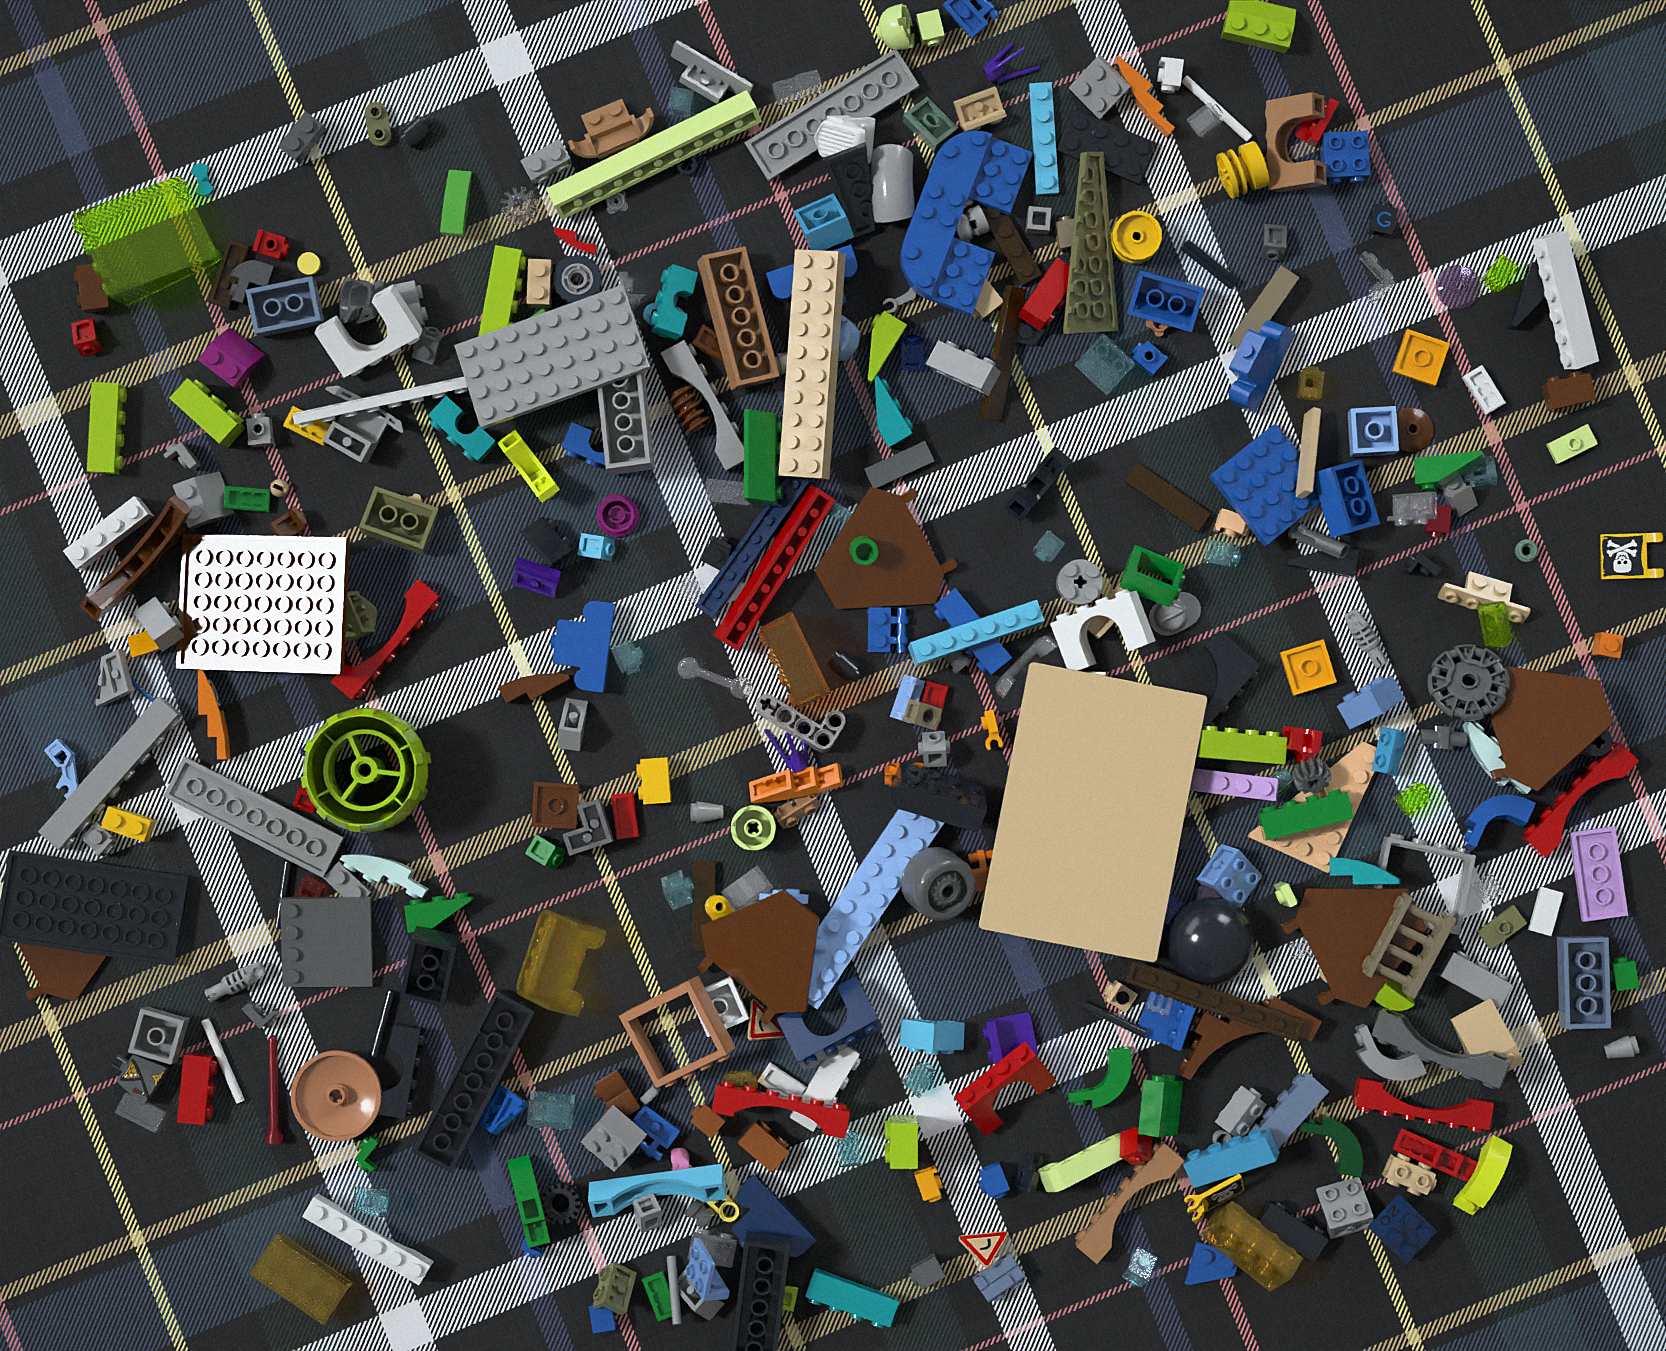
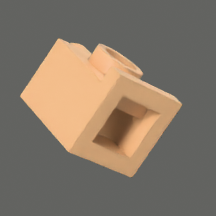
M1222 508L1219 511L1213 531L1219 532L1222 529L1223 534L1235 538L1236 534L1246 536L1249 527L1238 513Z

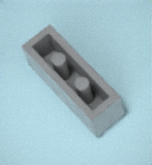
M938 340L926 365L943 376L989 396L1001 373L995 367L996 363L986 357L981 360L977 358L976 353L965 349L963 352L958 349V345L947 341L945 344Z
M1459 950L1456 953L1449 951L1437 975L1484 1001L1491 999L1495 1007L1501 1009L1513 987L1512 984L1507 982L1509 978L1499 972H1496L1495 975L1488 971L1489 967L1479 961L1476 964L1468 960L1470 956Z

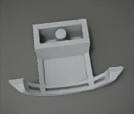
M330 386L325 389L347 401L361 399L358 395L340 386ZM381 408L373 412H366V409L359 410L357 415L344 417V414H341L338 422H332L322 441L361 463H368L388 425H391L401 433L404 432L401 421Z

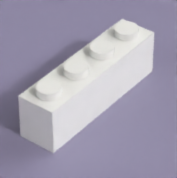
M134 496L68 546L63 552L76 569L84 570L154 515L141 498Z
M847 1047L836 1056L823 1060L803 1093L802 1100L811 1101V1098L824 1100V1104L833 1106V1102H836L838 1099L835 1097L839 1088L843 1090L849 1081V1078L846 1077L851 1069L855 1071L861 1061L858 1058L860 1052L852 1047ZM792 1111L790 1114L791 1119L809 1130L814 1131L816 1127L820 1129V1126L808 1117Z

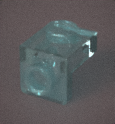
M847 1130L845 1139L835 1137L839 1168L861 1165L858 1133Z
M1137 1247L1122 1277L1129 1284L1142 1287L1149 1281L1158 1257Z

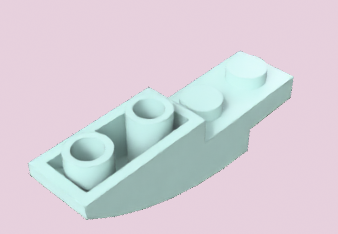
M1465 722L1463 729L1464 732H1467L1469 747L1481 767L1492 778L1490 771L1506 767L1503 757L1499 759L1502 753L1498 740L1493 736L1490 738L1483 733L1484 728L1477 722ZM1510 777L1496 782L1499 786H1505L1509 782L1522 794H1528L1531 788Z
M369 854L342 855L340 860L345 862L343 864L344 867L353 872L357 869L364 874L362 876L364 879L373 884L375 881L382 882L386 876L388 877L386 880L388 883L395 887L403 886L407 889L406 893L416 899L418 896L421 898L425 897L429 890L410 878L414 869L395 860Z

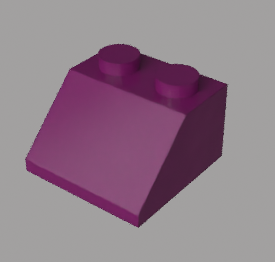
M229 327L208 345L198 358V361L232 387L239 390L265 354Z

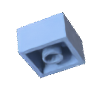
M1396 406L1354 408L1349 410L1350 457L1394 455L1399 451Z

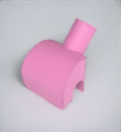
M674 1148L671 1150L672 1171L694 1168L690 1165V1155L686 1149Z

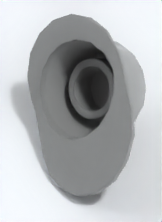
M1181 592L1177 601L1172 600L1170 607L1159 603L1152 607L1149 614L1150 625L1155 632L1161 635L1169 636L1178 633L1197 622L1201 612L1200 603L1194 595Z

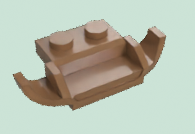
M617 100L581 115L588 132L584 134L586 140L580 142L570 140L568 144L574 154L584 158L598 157L600 160L640 143V140L651 129L654 115L651 108H647L643 116L635 119L634 114L629 116L623 100Z

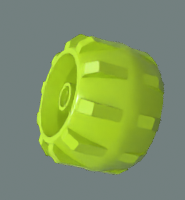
M376 708L351 709L328 718L327 722L318 729L313 738L307 741L304 748L306 754L303 762L301 782L302 787L306 788L311 802L316 807V812L324 820L327 819L341 828L362 833L378 832L406 820L405 818L412 813L420 800L425 799L428 792L426 783L428 779V764L431 763L430 753L425 751L420 738L415 733L416 728L393 713ZM371 734L387 741L398 755L401 770H385V766L379 758L373 756L366 757L358 736ZM349 741L357 759L351 766V775L354 781L343 794L337 785L334 769L340 750ZM365 763L371 767V773L367 777L362 773ZM384 775L400 776L394 792L379 804L366 806L351 800L362 784L376 783Z

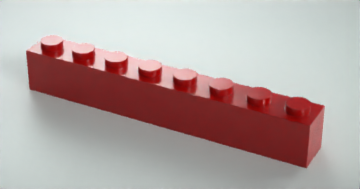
M811 485L808 487L713 636L737 651L740 649L834 504L835 499L819 488Z

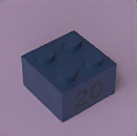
M1399 1194L1368 1226L1406 1264L1437 1232Z

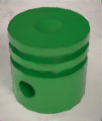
M858 536L850 543V555L859 565H870L876 560L878 548L871 538Z

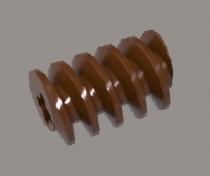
M691 385L684 386L668 395V397H671L668 403L675 405L672 409L673 412H681L677 416V420H685L681 427L689 428L685 433L686 436L696 434L709 426L705 425V422L709 419L708 416H700L705 410L696 409L700 401H692L696 394H688L692 387Z

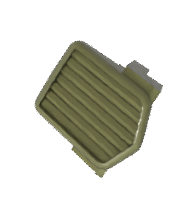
M349 591L347 593L345 642L356 640L375 632L377 608L365 597L360 596L359 591Z

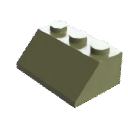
M375 486L359 529L361 534L425 556L433 535L439 508Z

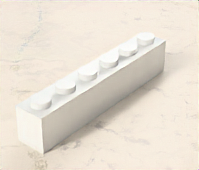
M1553 232L1533 239V250L1537 257L1539 275L1543 281L1544 295L1548 302L1550 319L1553 322L1555 339L1559 346L1560 360L1564 369H1579L1598 362L1599 358L1568 232Z

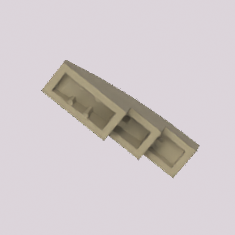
M1280 265L1227 342L1238 349L1248 329L1260 333L1263 324L1272 318L1299 279V276L1283 265Z

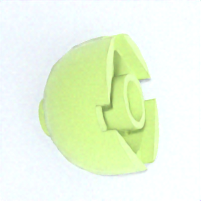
M899 4L887 8L880 17L879 26H876L878 38L883 39L884 43L891 49L903 50L914 47L915 36L914 33L911 34L910 26H913L906 5Z

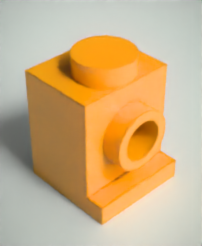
M935 1165L914 1172L924 1201L934 1202L942 1198L939 1189L943 1188L939 1175L934 1176V1173H937Z

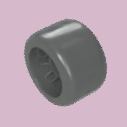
M931 847L920 851L907 863L902 874L901 888L906 901L923 916L935 921H945L958 916L968 907L975 892V877L969 865L956 854L945 848Z

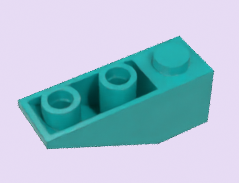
M876 376L874 381L877 430L888 449L912 436L911 429H913V426L908 417L903 418L899 412L902 408L897 399H891L888 394L890 387L885 379L880 380Z

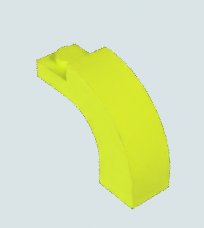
M513 430L497 442L542 503L553 497L560 490L516 430Z
M1494 1135L1489 1138L1481 1148L1479 1161L1473 1175L1454 1198V1206L1473 1215L1479 1207L1483 1208L1506 1170L1512 1151L1511 1144Z

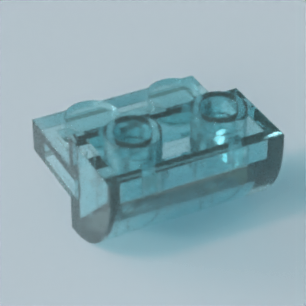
M1103 333L1074 365L1107 396L1136 363Z

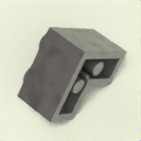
M601 798L577 805L584 827L563 834L569 856L614 841Z

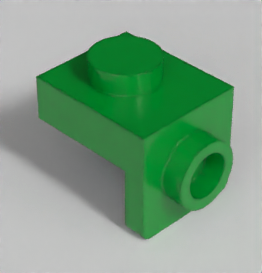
M373 1135L370 1139L366 1137L358 1147L361 1151L355 1157V1160L358 1161V1167L365 1172H373L378 1167L368 1159L369 1155L381 1141L376 1135Z

